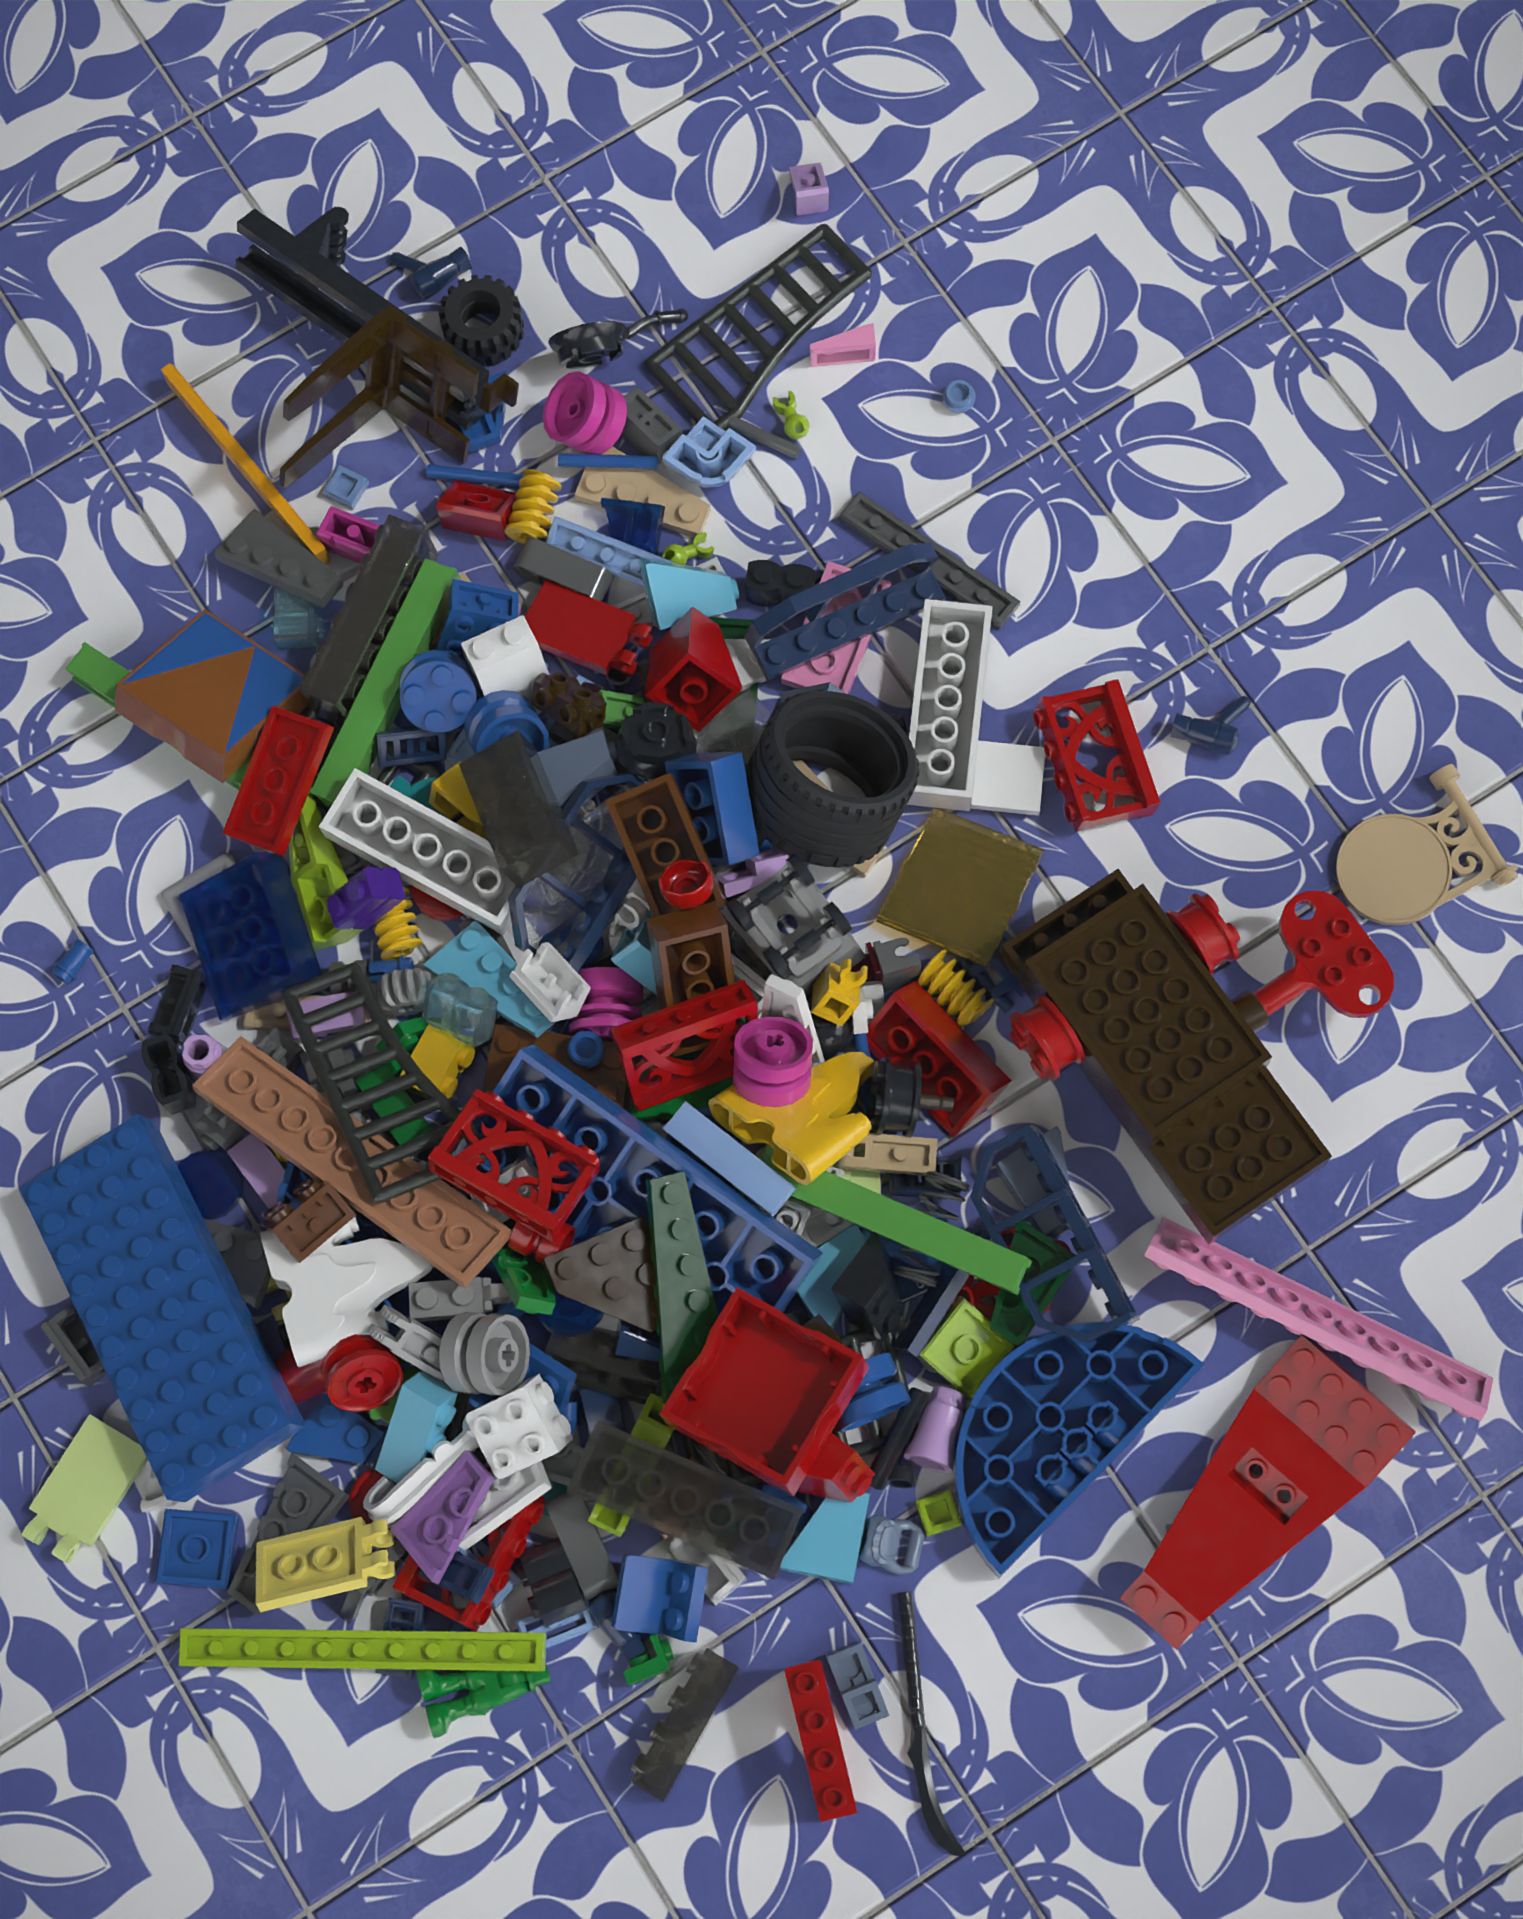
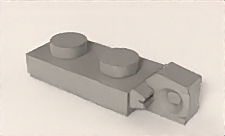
M475 1277L465 1289L453 1280L408 1284L410 1317L418 1322L453 1319L456 1315L464 1312L485 1314L493 1311L492 1305L511 1303V1298L504 1283L491 1284V1278Z

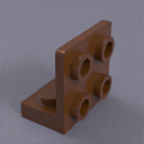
M309 1178L304 1180L292 1191L295 1195L284 1205L282 1202H278L264 1214L266 1220L261 1226L265 1231L268 1230L274 1234L298 1263H301L356 1216L328 1181H316L315 1179L311 1181Z

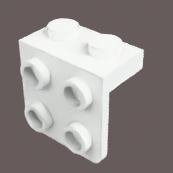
M540 1374L527 1379L515 1390L470 1411L466 1415L468 1426L494 1475L499 1479H503L560 1452L573 1439L568 1420L560 1414L554 1403L552 1389L546 1382H543Z

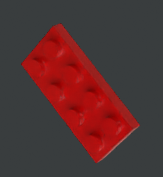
M272 705L222 834L284 856L334 727Z

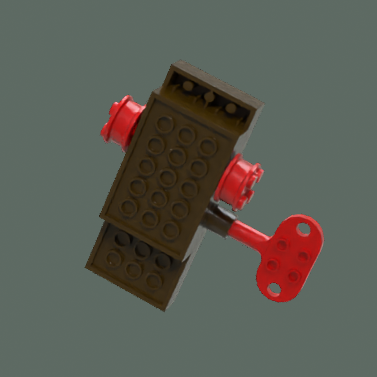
M1116 869L1002 944L1000 958L1035 1005L1023 1014L1016 1011L1010 1015L1013 1030L1009 1032V1035L1020 1051L1026 1050L1032 1059L1030 1065L1041 1080L1048 1077L1054 1081L1060 1077L1061 1069L1073 1061L1078 1064L1209 1245L1324 1167L1332 1157L1331 1153L1267 1069L1272 1055L1255 1033L1269 1024L1270 1015L1307 990L1319 992L1335 1011L1350 1018H1366L1374 1015L1391 998L1395 987L1394 973L1386 958L1338 898L1323 891H1305L1295 895L1285 905L1279 919V936L1285 948L1294 959L1292 967L1255 992L1251 993L1245 990L1230 1000L1212 975H1214V967L1223 961L1233 962L1239 958V950L1236 943L1240 941V935L1231 923L1224 922L1218 913L1219 908L1214 899L1209 894L1201 896L1194 893L1187 898L1188 904L1177 912L1170 909L1165 913L1144 884L1133 889L1121 871ZM1300 904H1306L1312 908L1314 916L1308 920L1300 919L1295 913V907ZM1364 988L1374 990L1378 996V1002L1373 1005L1363 1003L1359 997V991Z

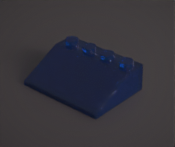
M257 851L179 894L220 1021H226L282 1001L281 993L284 989L322 975L283 856Z

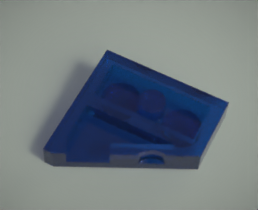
M601 497L600 503L607 514L610 524L608 530L611 538L658 556L665 506Z

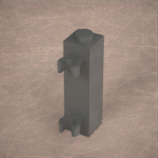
M276 1027L257 1045L258 1049L293 1074L302 1064L300 1054L305 1052L304 1049ZM212 1103L202 1112V1117L194 1125L202 1134L199 1140L214 1152L220 1147L227 1153L247 1132L245 1128L217 1109Z

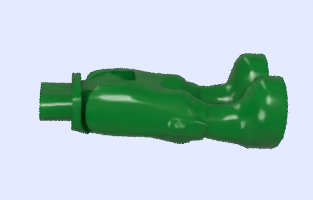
M546 1661L545 1671L458 1670L455 1673L440 1675L434 1670H416L420 1691L425 1703L459 1690H468V1694L462 1698L425 1706L434 1739L445 1735L450 1724L463 1716H484L491 1709L516 1700L529 1691L532 1693L536 1692L537 1686L551 1682Z

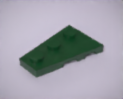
M1021 1221L1016 1224L1010 1250L1032 1261L1023 1276L1025 1282L1076 1256L1026 1222ZM1072 1269L1030 1291L1042 1315ZM1000 1288L989 1330L1018 1348L1024 1344L1036 1323L1020 1292L1016 1295Z

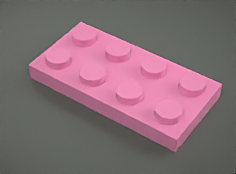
M828 561L820 583L852 569ZM882 579L873 594L890 587L891 582ZM854 588L832 598L820 618L861 600L862 597L858 589ZM807 616L804 620L803 625L809 623ZM873 634L784 673L781 683L799 689L831 682L840 690L849 694Z

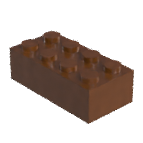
M671 773L605 800L653 917L684 910L670 905L664 899L659 887V878L664 869L678 860L690 859L698 863L701 861L706 862L710 872H712L714 884L712 894L703 904L715 902L719 910L726 907L727 900L676 779Z
M715 902L646 919L659 1010L735 983L728 926ZM736 1019L735 1025H740L739 1019ZM696 1034L682 1039L680 1045L672 1054L676 1057L706 1049L712 1039H705Z
M495 1024L482 1092H493L519 1050L534 1044L625 1111H627L629 1100L615 1042L602 1040L605 1052L601 1062L592 1068H582L574 1064L568 1052V1045L573 1036L544 1032L536 1038L521 1028ZM636 1056L631 1058L633 1066H635Z

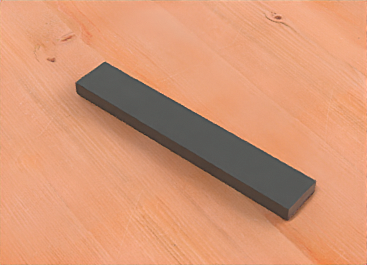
M860 491L839 515V521L887 554L909 544L931 543L939 557L931 570L942 591L959 603L993 606L991 625L998 630L1003 628L1020 606V600ZM916 563L906 566L915 573L920 574Z

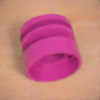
M595 967L579 970L578 974L591 989L577 1017L570 1018L573 1022L569 1024V1035L574 1036L581 1031H591L596 1033L603 1041L614 1042L610 1028L643 1017L640 1009L632 1007L643 1001V985L621 968Z

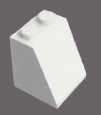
M524 615L461 643L466 663L473 674L475 687L481 698L491 692L509 690L519 692L531 702L535 678L541 673L549 675L538 642ZM534 707L537 714L542 713V711Z

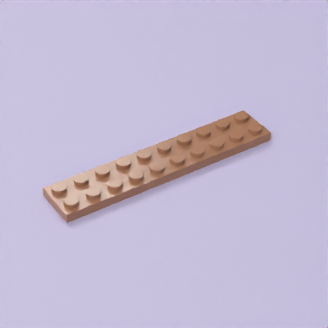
M242 1036L192 1085L195 1093L209 1103H212L217 1109L316 1181H328L346 1203L464 1289L510 1239L512 1233L510 1228L441 1179L381 1204L374 1203L327 1098ZM350 1115L356 1128L364 1125ZM380 1135L362 1141L369 1157L395 1147ZM407 1157L375 1171L382 1187L421 1172L426 1168L412 1158Z

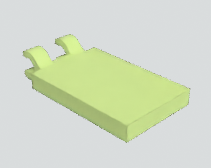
M89 1414L30 1505L29 1509L37 1513V1515L28 1523L21 1536L40 1545L49 1528L62 1535L63 1538L57 1543L51 1554L68 1564L74 1558L82 1542L92 1547L148 1460L142 1446Z

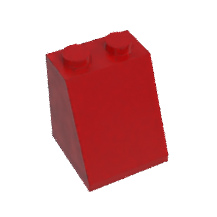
M691 607L650 649L645 696L653 702L667 703L674 706V711L680 715L681 712L685 714L690 726L697 732H700L742 690L741 681L719 625L694 607Z
M831 1433L797 1492L853 1503L857 1496H862L868 1490L875 1473L855 1450Z

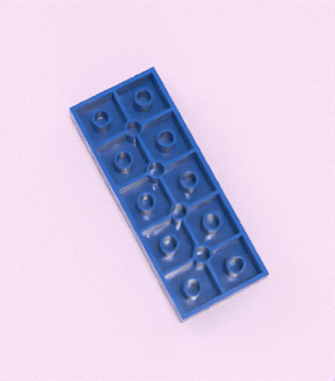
M534 1044L519 1050L495 1087L493 1093L504 1101V1105L515 1111L522 1109L533 1116L536 1123L546 1129L553 1127L565 1135L567 1141L576 1146L581 1144L589 1147L597 1154V1158L600 1160L599 1173L594 1177L565 1221V1223L576 1228L571 1246L642 1216L649 1229L646 1180L684 1171L718 1317L736 1287L783 1313L822 1256L823 1252ZM487 1115L477 1116L473 1122L480 1139L485 1138L481 1130L482 1122L489 1129L497 1125L496 1120ZM508 1127L506 1129V1132L513 1131ZM464 1137L452 1156L455 1157L468 1147ZM513 1146L492 1151L499 1163V1176L528 1157L537 1169L536 1161L528 1146ZM546 1150L548 1158L553 1155V1153ZM486 1159L484 1161L485 1164H479L476 1167L482 1173H487L491 1170V1164ZM567 1161L561 1162L558 1166L559 1169L563 1172L569 1171V1174L561 1179L552 1177V1182L563 1185L574 1182L579 1175L578 1168ZM551 1191L548 1211L555 1214L567 1194Z
M136 1114L19 1188L167 1500L189 1501L307 1428L155 1121Z

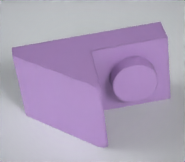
M821 162L789 167L790 180L794 190L796 214L801 216L828 211L829 189Z

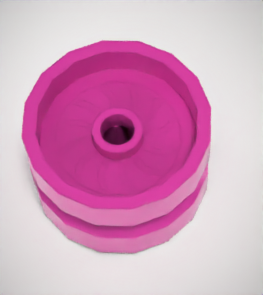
M579 371L568 373L557 381L546 399L543 411L544 430L551 439L584 454H603L615 444L622 433L627 415L626 401L620 390Z
M763 1017L743 1025L735 1035L733 1084L738 1093L749 1102L766 1107L790 1105L803 1098L811 1085L813 1039L808 1030L798 1022L784 1017Z

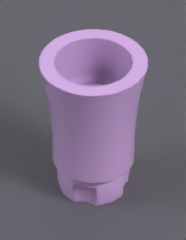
M193 1034L188 1037L183 1043L182 1056L185 1065L189 1069L192 1081L195 1083L228 1048L220 1045L214 1038L208 1035Z
M943 1386L933 1387L915 1434L903 1455L906 1460L937 1472L951 1473L953 1471L955 1448L964 1417L963 1409L966 1403V1396Z

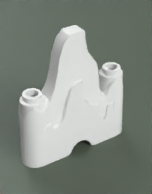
M356 1216L301 1263H298L274 1234L268 1230L260 1232L272 1278L275 1280L278 1288L292 1292L291 1300L282 1309V1316L298 1367L322 1360L328 1351L341 1339L354 1334L369 1335L367 1329L371 1324L378 1325L388 1332L386 1319L381 1315L380 1311L376 1312L374 1309L394 1293L408 1287L409 1283H415L432 1270L433 1265L404 1244L382 1238L368 1239L338 1246L341 1242L354 1237V1232L360 1231Z

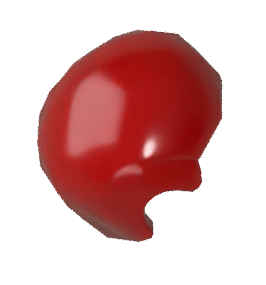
M690 859L675 861L664 869L659 878V887L664 899L670 905L679 909L696 908L705 903L712 894L713 876L704 861L699 863Z

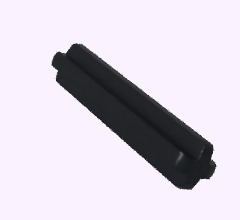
M910 1388L908 1394L911 1402L899 1409L870 1466V1469L875 1473L870 1487L881 1491L884 1489L929 1401V1395L918 1388Z

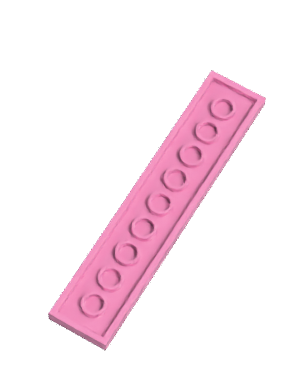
M1162 1217L1144 1255L1157 1267L1166 1270L1171 1269L1183 1275L1188 1282L1194 1285L1208 1287L1216 1291L1224 1300L1238 1302L1250 1308L1255 1315L1261 1318H1271L1283 1324L1288 1331L1294 1334H1303L1312 1338L1324 1349L1338 1351L1350 1357L1354 1363L1361 1367H1371L1383 1373L1393 1383L1405 1384L1416 1389L1424 1398L1431 1401L1438 1400L1452 1407L1457 1414L1463 1417H1473L1479 1421L1483 1419L1488 1409L1493 1377L1216 1242L1208 1245L1201 1235Z

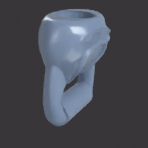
M873 1515L868 1518L864 1528L860 1546V1559L870 1566H881L887 1571L898 1575L912 1573L918 1568L925 1535L920 1527L909 1520H890L881 1515ZM903 1530H910L904 1566H901L895 1562L899 1539L902 1537L901 1532Z

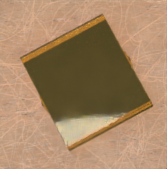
M934 808L911 852L907 854L903 861L900 873L877 916L876 922L987 966L1010 920L1013 919L1016 911L1019 909L1022 902L1021 898L1043 856L1044 849L940 808Z

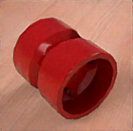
M516 1222L508 1247L526 1256L535 1253L536 1261L543 1264L542 1258L571 1246L576 1228L564 1223L555 1241L551 1242Z

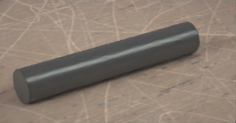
M730 417L728 421V428L794 459H797L801 452L800 446L740 418Z

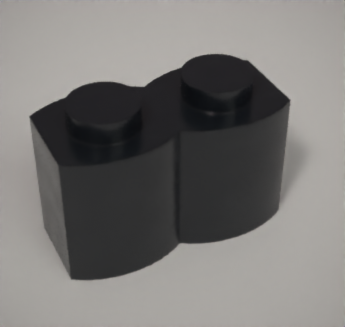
M753 560L748 562L745 580L746 600L754 605L763 607L775 606L788 597L815 586V570L806 565L788 564L780 566L769 560Z
M167 1033L142 1041V1058L146 1067L152 1073L151 1087L157 1101L171 1115L194 1108L196 1105V1093L192 1082L185 1075L186 1065L183 1061V1052Z
M559 1537L523 1551L520 1555L522 1564L517 1566L516 1569L523 1587L530 1585L533 1596L527 1598V1601L535 1619L541 1617L547 1627L588 1610L576 1575Z

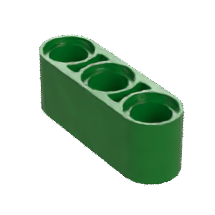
M383 1064L369 1070L356 1079L355 1082L361 1091H364L396 1077L387 1064ZM403 1090L370 1104L380 1118L412 1106L414 1102L407 1092ZM423 1116L389 1131L398 1144L401 1145L431 1133L433 1129Z

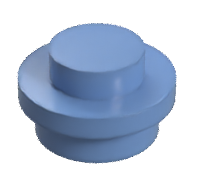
M953 381L943 391V403L952 412H966L975 403V391L966 381Z

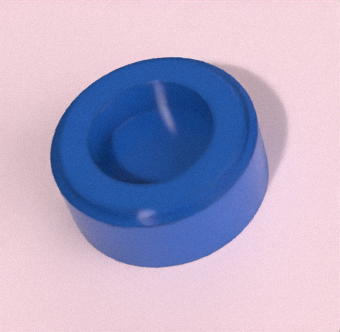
M581 1031L571 1038L568 1045L570 1058L579 1067L592 1068L598 1065L604 1057L605 1049L602 1039L594 1032Z

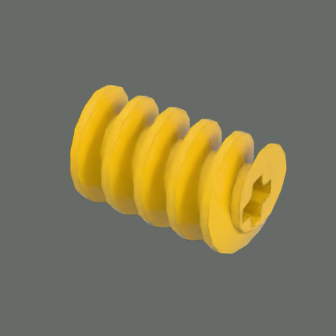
M534 469L523 470L524 476L520 479V488L516 491L517 500L512 504L513 512L509 515V524L505 527V534L521 544H525L528 538H547V532L540 527H549L551 525V520L544 515L554 514L555 509L549 504L558 502V496L553 492H559L562 489V485L550 475Z
M403 887L407 896L410 893L409 888ZM403 900L374 923L376 925L374 932L379 937L377 944L379 949L383 950L380 955L382 960L399 959L400 955L408 956L415 948L423 944L421 938H411L412 935L419 932L418 926L408 925V923L416 919L415 913H405V910L413 906L411 900Z
M944 949L935 955L922 970L918 984L922 988L929 986L927 993L931 997L940 995L937 1003L941 1007L949 1005L947 1014L950 1017L959 1014L956 1023L963 1027L983 1015L995 999L991 998L983 1002L982 998L986 990L982 988L973 992L972 988L976 980L973 978L964 983L962 979L966 970L963 968L954 973L952 970L957 961L952 959L944 963L943 959L947 953Z

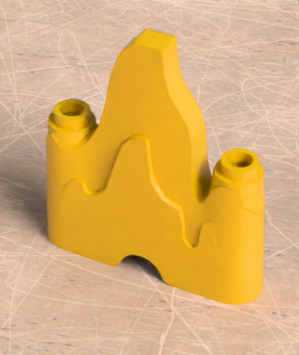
M848 1052L812 1067L810 1089L803 1098L790 1105L781 1107L757 1105L741 1096L734 1084H732L709 1100V1109L720 1125L747 1144L761 1142L770 1145L774 1151L772 1163L798 1183L808 1185L868 1136L871 1130V1123L867 1116L860 1112L856 1114L850 1113L849 1115L847 1113L855 1105L861 1085L874 1074L875 1061L863 1052Z

